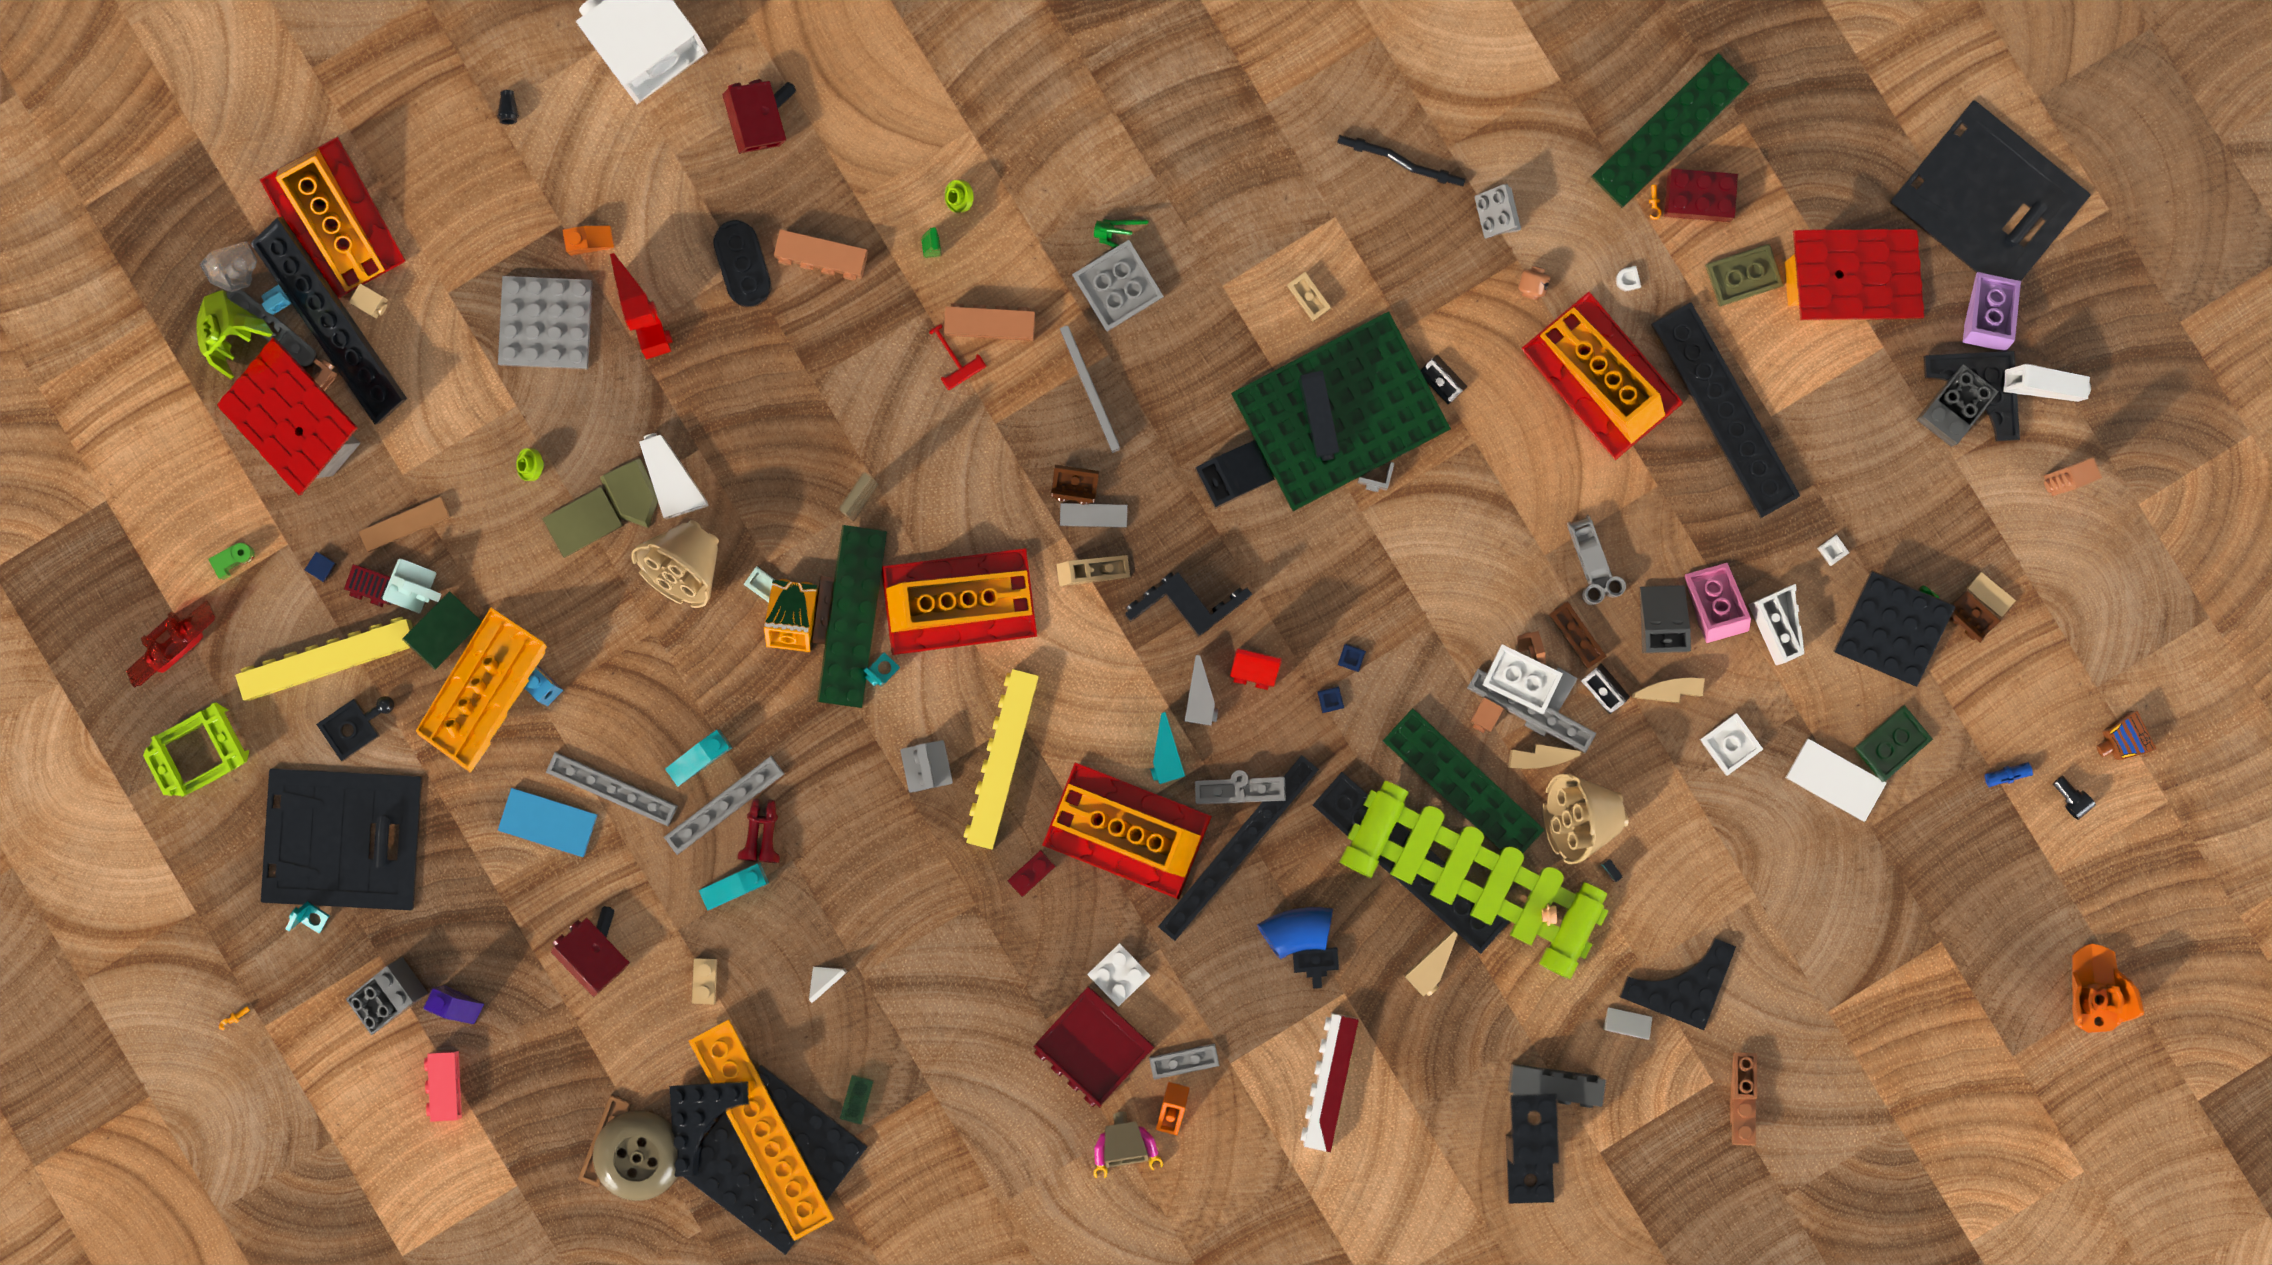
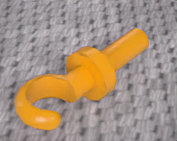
M1651 185L1652 199L1649 200V203H1652V208L1657 209L1659 212L1656 217L1650 215V218L1655 220L1660 218L1662 211L1657 206V203H1660V199H1657V185Z
M246 1006L236 1014L232 1012L230 1018L220 1022L219 1029L224 1030L223 1026L227 1023L239 1022V1018L250 1011L249 1007Z

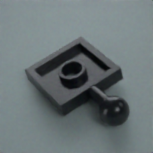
M382 696L377 700L374 708L364 713L356 699H353L316 725L339 759L344 761L380 736L370 720L380 713H390L394 709V701L388 696ZM346 724H351L354 728L353 734L349 737L343 734V727Z

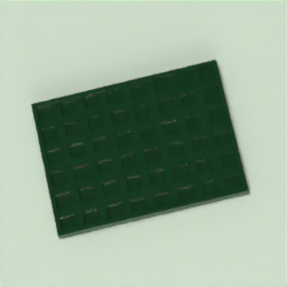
M1389 311L1231 393L1292 512L1451 430ZM1322 370L1339 447V453L1335 454V459L1322 461V458L1316 459L1299 385L1301 375Z

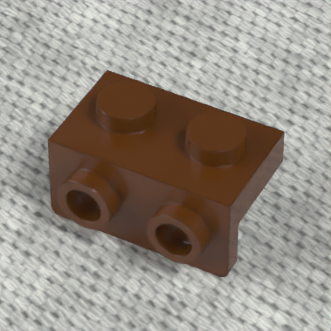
M1055 465L1050 497L1062 502L1073 500L1083 505L1095 503L1099 471Z
M1969 589L1952 603L1955 605V609L1950 620L1955 625L1960 624L1965 629V633L1972 640L1976 639L1980 643L1984 640L1985 635L2001 621V618Z

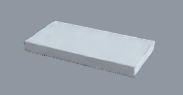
M1806 739L1785 777L1863 822L1866 821L1886 785V782H1881L1876 776L1810 739Z

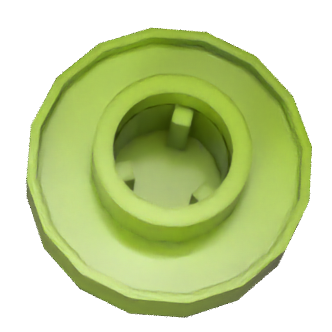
M965 180L951 181L945 190V201L948 208L955 213L968 211L974 200L972 187Z
M526 448L520 451L516 462L518 475L524 481H535L540 477L544 468V462L538 450Z

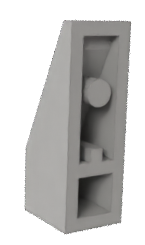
M1196 655L1185 722L1211 726L1212 721H1217L1218 709L1214 708L1215 702L1201 656Z

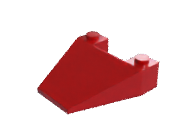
M615 253L610 254L624 320L630 331L636 330L644 357L650 359L672 352L669 344L673 343L669 330L665 331L658 318L654 301H649L646 293Z

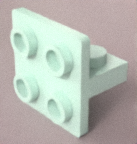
M399 558L383 595V600L420 613L425 602L428 603L430 599L439 602L441 593L431 590L436 572Z

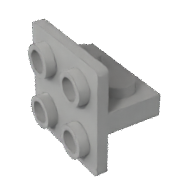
M1508 184L1500 185L1475 196L1484 238L1521 230L1514 196Z
M943 740L919 744L900 750L910 793L953 783Z

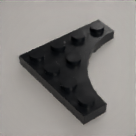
M2015 351L1923 356L1925 379L1949 381L1964 364L1999 391L1985 409L1993 426L1995 442L2020 440L2017 394L2004 392L2005 370L2015 367Z
M1714 938L1705 955L1690 970L1670 979L1660 981L1639 980L1627 976L1619 997L1705 1030L1736 946Z
M748 1082L669 1086L672 1132L675 1137L674 1146L678 1153V1159L675 1162V1177L698 1175L701 1151L700 1142L704 1133L709 1131L716 1118L723 1112L749 1104Z

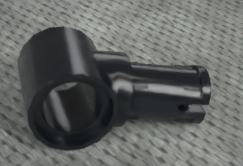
M2061 776L2053 783L2056 789L2064 796V801L2067 803L2065 807L2075 819L2080 820L2096 806L2094 800L2086 792L2075 790L2064 776Z

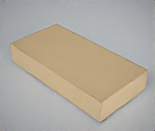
M1979 572L1966 588L2000 618L2004 616L2016 601L1982 572Z

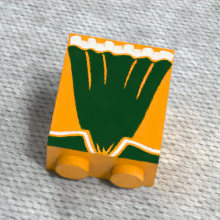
M787 579L773 580L764 625L766 647L811 652L818 595L817 585H813L810 582L795 583Z

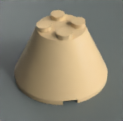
M690 520L688 523H682L637 545L632 551L631 558L633 564L637 562L641 568L639 574L658 592L679 604L685 601L692 603L691 607L700 608L705 606L710 599L719 540L715 535L708 534L701 529L699 523Z
M1571 774L1557 775L1549 782L1545 791L1549 793L1547 803L1543 804L1544 827L1553 851L1556 854H1561L1564 862L1568 864L1583 862L1620 834L1624 827L1628 826L1629 819L1627 814H1625L1623 796L1620 792H1614Z

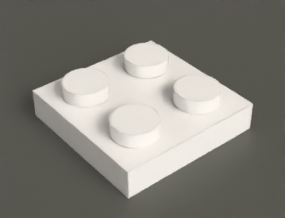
M1737 713L1699 739L1726 776L1763 750Z
M1120 943L1087 974L1118 1007L1151 976Z

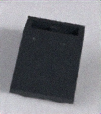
M1255 440L1195 467V471L1214 509L1275 480Z

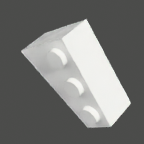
M1796 584L1748 604L1775 665L1786 663L1804 654L1802 630L1798 619L1799 606L1796 603Z

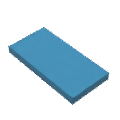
M511 788L498 831L584 857L598 814Z

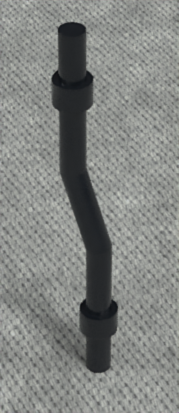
M1343 135L1338 136V144L1352 147L1354 151H1366L1387 157L1408 171L1437 179L1439 183L1446 184L1447 182L1464 186L1466 178L1449 174V171L1443 169L1438 171L1414 164L1392 149L1367 143L1362 138L1357 137L1353 139Z

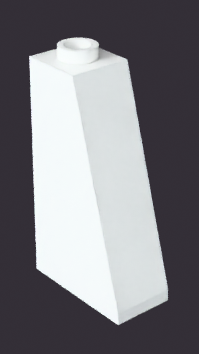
M2024 364L2005 370L2004 392L2078 402L2088 399L2091 392L2090 377Z
M656 433L644 436V440L639 441L663 518L667 520L709 506L707 500L665 438L661 435L657 436Z

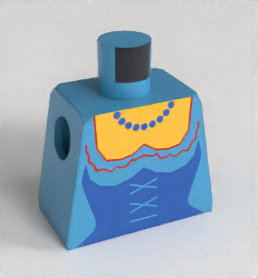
M538 665L528 677L529 682L524 687L538 702L549 706L564 691Z

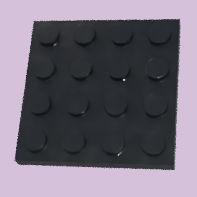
M1871 570L1833 651L1917 687L1955 609V605Z

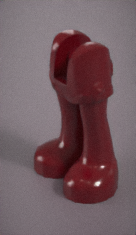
M755 798L752 801L750 812L747 814L749 819L747 841L745 847L738 852L737 860L757 861L759 824H764L759 861L779 863V854L773 849L775 822L778 820L775 801L768 800L766 816H759L760 799Z

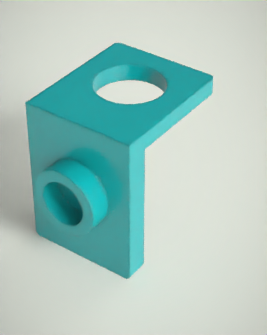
M884 652L869 668H865L864 671L868 674L865 678L873 686L878 684L882 687L898 671L900 666ZM883 661H887L891 665V671L888 674H881L878 670L879 664Z
M307 901L300 908L295 907L289 916L290 921L286 930L291 931L301 922L317 933H321L330 915ZM311 913H316L320 916V924L311 922Z

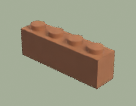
M780 229L774 256L776 259H779L778 263L791 266L793 262L800 264L802 269L813 271L814 267L822 269L821 272L834 276L836 272L844 274L843 278L856 281V278L862 279L868 251L867 249Z
M951 303V307H945L944 334L945 336L1034 341L1035 312L1031 311V308L1028 307L1008 310L1009 307L995 306V309H986V305L975 304L973 308H966L964 304Z
M2094 457L2044 475V485L2049 493L2051 492L2052 496L2092 483L2101 479L2102 476Z

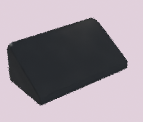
M1438 355L1433 357L1420 370L1425 381L1448 405L1467 388V385Z
M1599 664L1581 680L1609 714L1613 713L1630 698L1629 694L1603 664Z

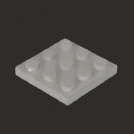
M1127 240L1072 274L1107 332L1164 297L1130 240Z

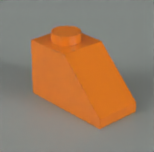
M581 226L563 230L566 252L570 256L614 248L611 226Z
M1168 1082L1156 1126L1157 1131L1178 1135L1190 1087Z

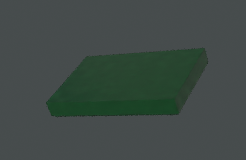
M449 591L402 640L428 665L436 670L482 621Z
M1903 705L1857 744L1854 749L1881 782H1885L1928 745L1933 738L1908 708Z

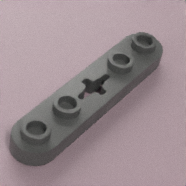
M239 288L230 289L226 293L230 301L269 324L275 323L274 328L280 333L279 336L273 332L271 337H263L268 341L276 338L302 367H310L314 364L313 361L315 358L317 359L314 348L278 318L266 312L264 307Z

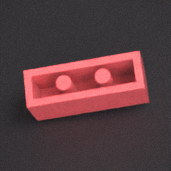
M459 1051L428 1053L427 1058L424 1059L425 1071H428V1080L425 1082L426 1094H429V1103L426 1105L427 1116H430V1122L459 1120L462 1118Z

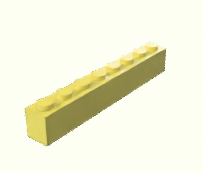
M398 617L390 620L391 624L383 627L382 624L373 625L365 633L355 631L347 634L348 638L343 640L339 638L326 641L327 645L322 647L312 645L305 648L306 652L300 654L291 652L283 655L284 659L276 661L275 658L262 662L263 666L255 668L254 665L242 668V673L235 675L244 701L254 700L409 649L410 647L402 638L413 628L411 620L403 619V617Z
M1014 669L1006 675L1004 686H1007L1006 695L1001 694L998 707L1002 708L1000 717L996 716L992 729L996 730L995 736L990 738L987 751L991 752L989 759H984L981 772L985 774L983 782L978 781L975 794H978L979 797L977 803H972L970 816H973L971 825L967 824L964 837L967 838L966 843L994 849L1039 679L1037 675Z

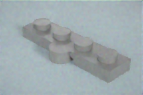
M1238 770L1231 775V779L1195 781L1196 804L1286 801L1285 778L1249 779L1246 772Z

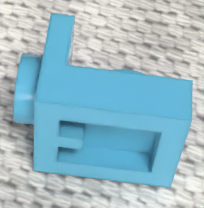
M279 285L261 296L264 301L262 306L266 312L272 315L292 304Z

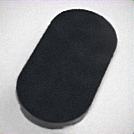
M731 220L725 222L716 232L713 245L727 292L731 299L740 306H758L768 298L771 291V279L758 236L754 229L743 221Z

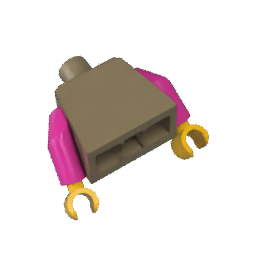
M1126 1112L1114 1113V1125L1105 1127V1132L1100 1134L1094 1147L1095 1164L1097 1165L1094 1170V1176L1097 1178V1171L1103 1170L1105 1172L1104 1178H1106L1108 1167L1145 1161L1149 1162L1152 1170H1154L1152 1163L1156 1160L1159 1161L1162 1167L1163 1162L1157 1156L1156 1143L1150 1133L1144 1127H1138L1137 1122H1128Z

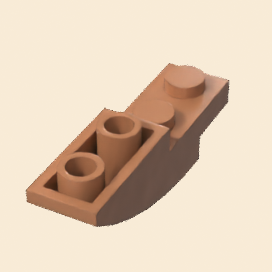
M1734 1052L1730 1099L1732 1145L1755 1146L1757 1053Z

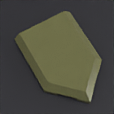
M641 459L634 460L601 476L600 479L618 517L649 528L658 499Z

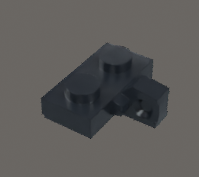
M1337 947L1326 948V950L1309 949L1292 953L1294 973L1306 972L1307 978L1312 977L1313 989L1322 988V977L1327 976V971L1339 970Z

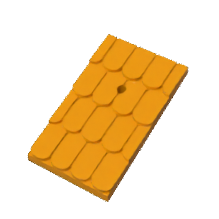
M490 607L417 727L416 732L418 735L471 773L490 746V740L506 719L508 710L529 682L528 677L544 656L545 649L547 648L544 642Z

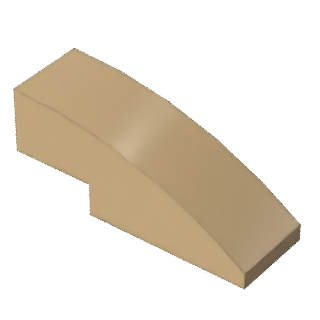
M1678 678L1657 682L1632 693V698L1679 703L1680 695L1701 697L1703 696L1705 678Z
M1534 744L1533 753L1510 750L1508 768L1532 769L1554 766L1580 756L1581 751Z

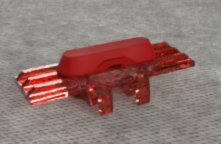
M207 600L181 620L171 611L168 614V618L151 633L141 637L142 644L147 647V650L126 671L134 688L141 686L156 672L164 673L202 640V631L214 622L216 617ZM166 630L171 635L163 644L155 641Z

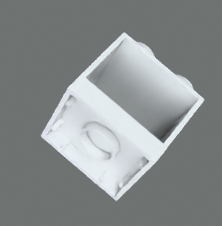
M587 0L579 9L583 16L576 20V23L636 104H639L708 53L698 34L673 0Z

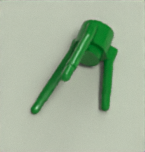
M1097 220L1094 238H1099V243L1116 248L1119 244L1108 240V238L1112 239L1113 233L1132 235L1133 232L1114 228V225L1148 224L1149 221Z

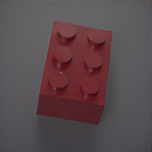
M1671 168L1667 173L1664 217L1731 222L1735 218L1738 174Z

